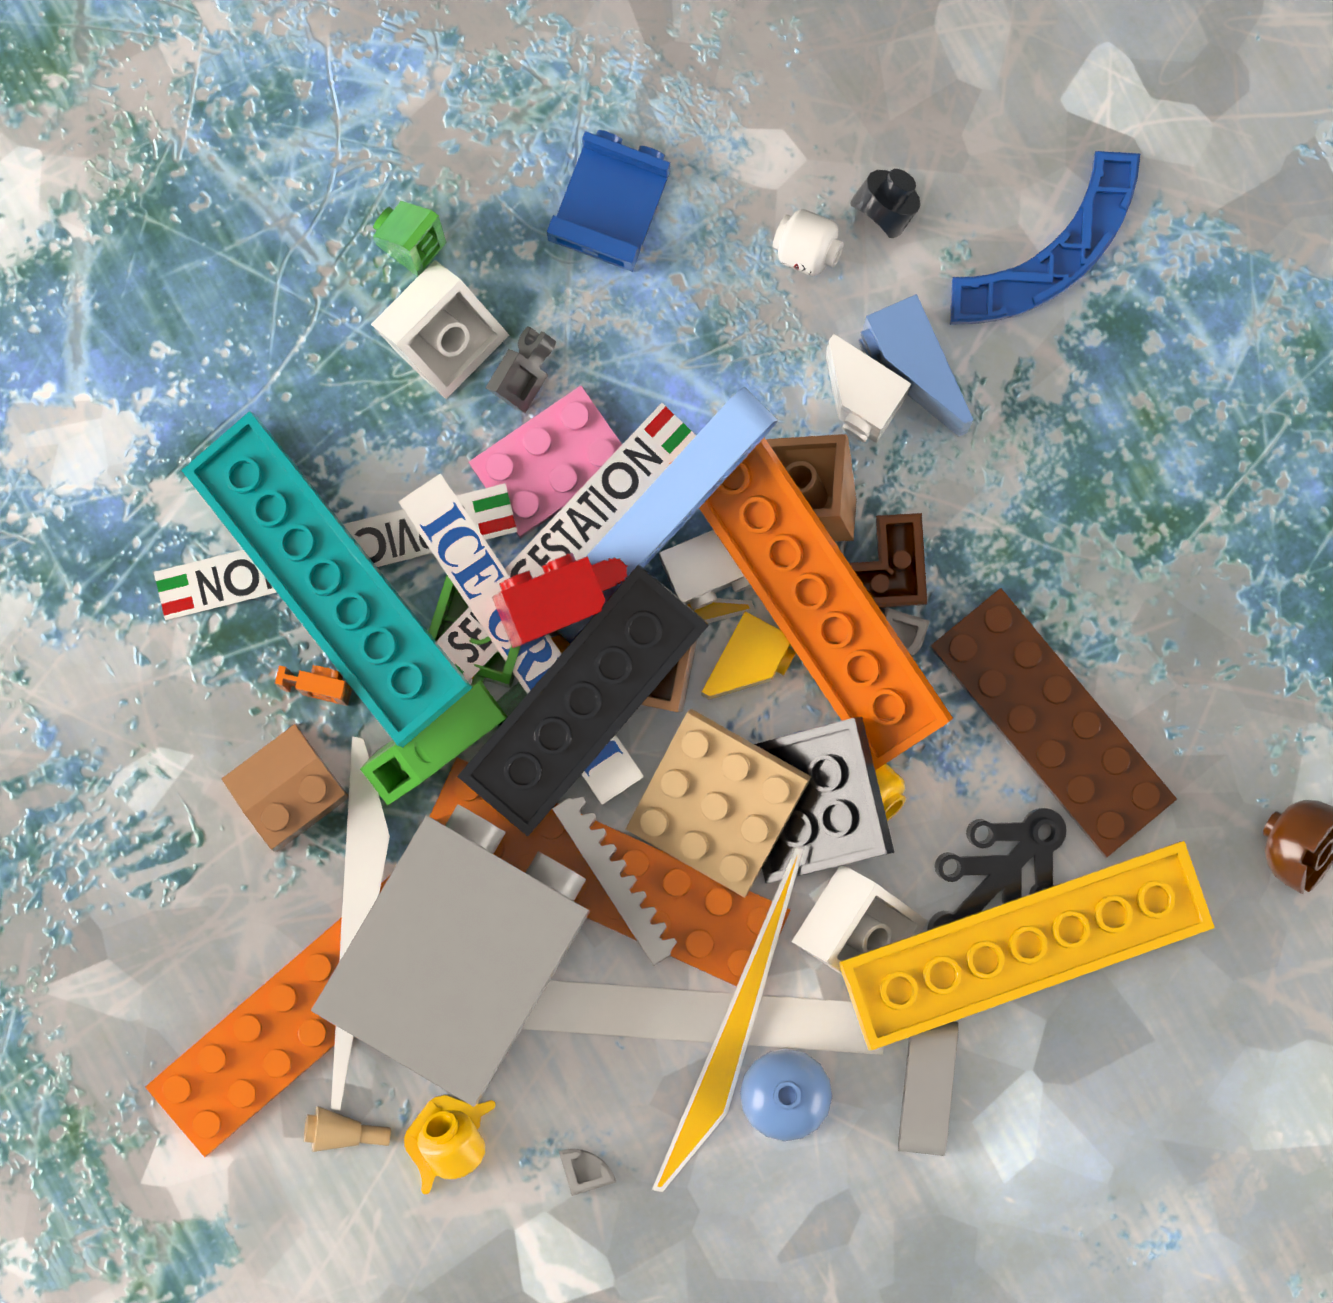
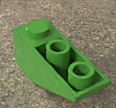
M481 680L473 684L472 689L403 748L397 746L391 740L378 749L360 768L387 805L425 781L508 717Z

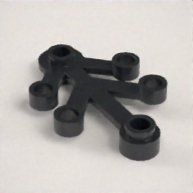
M1038 808L1029 812L1023 822L990 823L984 819L972 821L967 827L966 836L968 841L978 848H988L995 841L1020 842L1008 855L959 857L950 852L941 854L935 861V872L945 881L955 882L966 875L988 876L954 912L940 911L933 915L928 923L927 930L981 912L1001 890L1002 904L1021 898L1022 867L1033 856L1035 884L1031 887L1029 894L1054 886L1053 852L1063 844L1067 831L1062 816L1052 809ZM1043 824H1049L1051 834L1048 838L1041 840L1038 836V830ZM980 826H986L988 828V836L984 841L978 842L975 839V831ZM954 859L957 863L956 871L951 875H945L943 871L945 862Z

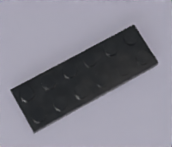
M638 564L603 605L601 612L595 614L457 777L528 837L706 630L709 624Z

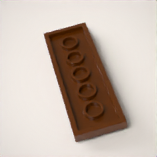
M1002 588L998 589L930 645L931 650L1105 858L1115 852L1177 800L1175 795Z

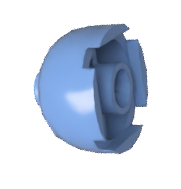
M792 1049L770 1051L752 1063L744 1074L740 1097L742 1110L752 1127L768 1138L791 1141L803 1139L820 1127L828 1116L832 1101L830 1079L819 1062L807 1053Z

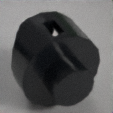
M892 169L891 171L875 170L871 172L850 202L851 207L862 211L870 217L889 238L901 235L921 206L920 197L915 190L916 182L914 178L901 169Z

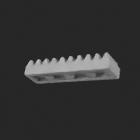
M585 798L566 799L552 808L645 954L653 966L671 955L670 952L677 944L675 938L661 940L660 936L667 928L664 922L651 924L650 921L657 910L655 907L644 909L640 907L647 895L644 891L631 893L630 890L637 881L634 875L620 876L627 866L625 860L611 862L610 859L617 848L614 844L600 845L607 833L604 828L590 829L597 819L594 812L580 814L587 804Z

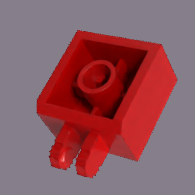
M570 553L543 565L542 569L545 574L533 578L530 570L499 583L502 591L494 595L492 599L512 648L601 612L605 602L603 591L621 584V581H625L624 578L628 577V565H625L620 560L621 558L616 559L615 557L613 559L608 558V561L603 560L591 565L588 556L576 561L574 554Z

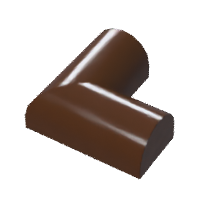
M922 513L877 515L878 561L853 562L849 564L879 608L927 605Z

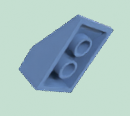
M915 294L867 315L863 330L860 332L862 338L858 340L862 352L910 382L911 386L907 395L958 437L966 434L974 419L918 295Z

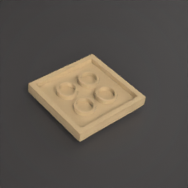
M690 709L682 720L625 830L745 898L757 879L811 776Z

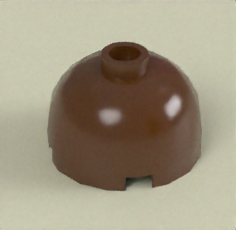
M1302 800L1290 805L1282 814L1275 811L1268 819L1263 830V835L1268 837L1265 846L1268 867L1275 877L1301 894H1304V890L1310 892L1323 879L1333 864V806L1317 800Z

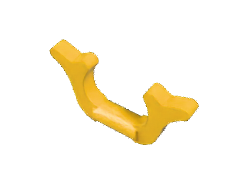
M440 1095L431 1099L406 1131L404 1147L420 1171L422 1178L421 1191L423 1194L430 1193L434 1178L438 1176L432 1171L417 1145L418 1135L425 1121L437 1112L455 1110L469 1116L476 1128L479 1129L481 1117L495 1108V1101L488 1100L478 1103L473 1107L465 1101L450 1095Z

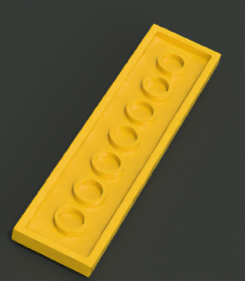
M1179 841L839 962L868 1050H875L1215 927L1185 841Z

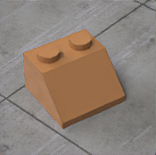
M296 724L292 725L222 778V781L245 816L269 848L275 852H278L349 798V795Z

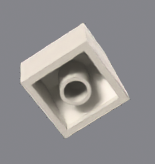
M436 260L371 324L391 347L445 399L509 336L463 281Z
M833 334L828 342L825 357L838 418L845 422L842 428L861 442L865 443L870 438L877 443L905 401L911 383Z
M842 865L835 872L792 942L842 975L839 965L840 961L919 934L928 920L877 883Z

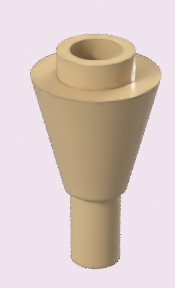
M319 1106L316 1107L315 1115L307 1114L304 1142L312 1143V1152L357 1146L359 1143L389 1146L390 1127L361 1125V1122Z

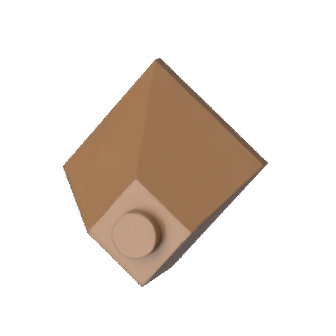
M847 435L766 439L835 542L854 541L857 498Z

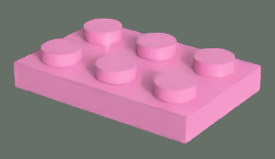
M580 385L468 463L485 488L506 483L517 528L516 533L521 539L556 515L622 444Z

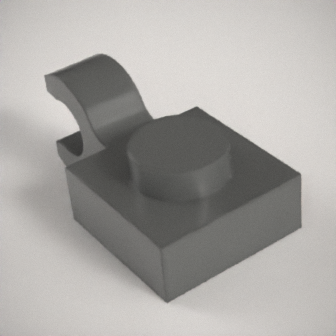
M527 326L518 340L519 353L510 349L507 350L485 388L515 410L526 413L548 376L547 373L540 369V366L554 349L556 341L545 332L541 331L539 334Z

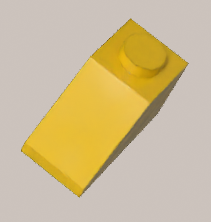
M745 611L707 680L701 696L711 700L771 682L776 672L784 676L796 652L789 648L791 644L780 629Z

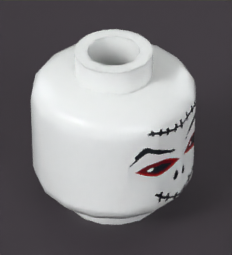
M801 209L792 216L785 215L774 237L773 248L778 250V258L783 265L810 276H816L827 265L835 267L841 256L844 242L837 240L839 231L837 224L833 220Z

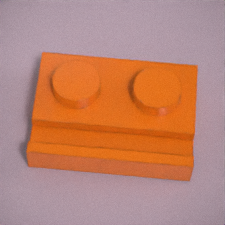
M279 665L275 684L283 691L290 692L291 687L294 686L303 696L348 706L352 688L343 681V676L339 674V671L317 665L312 666L311 673L299 670L298 677L294 676L287 667Z

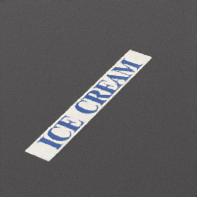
M440 473L398 502L506 662L511 643L492 597L502 591L499 583L504 582L510 576ZM549 634L525 643L520 647L513 673L527 694L561 655ZM616 735L581 774L602 805L644 777Z

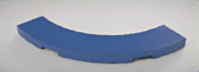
M1095 151L1088 189L1078 211L1065 230L1051 244L1036 254L1035 257L1014 268L988 275L953 277L950 325L994 322L1023 314L1061 295L1079 281L1104 254L1124 221L1138 179L1141 154Z

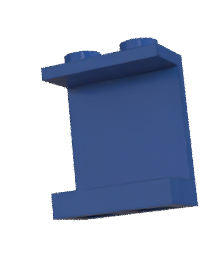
M597 130L595 135L585 131L582 138L583 148L557 216H552L547 229L548 241L633 272L670 175V162L664 160L665 155L662 152L651 147L640 146L638 150L622 145L623 139L613 133Z

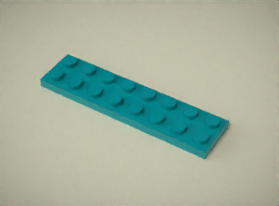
M251 411L246 413L181 470L397 746L403 748L473 688L254 413Z

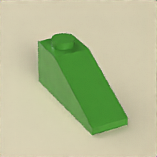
M400 201L395 209H392L390 206L387 207L373 225V228L376 230V233L373 235L376 245L417 277L427 268L447 243L439 215L430 209Z

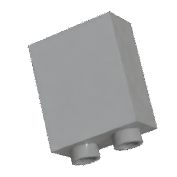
M458 804L445 826L433 818L425 816L311 1011L474 1107L483 1096L590 911L574 902L586 881L585 878L539 851L526 873L493 854L506 832Z

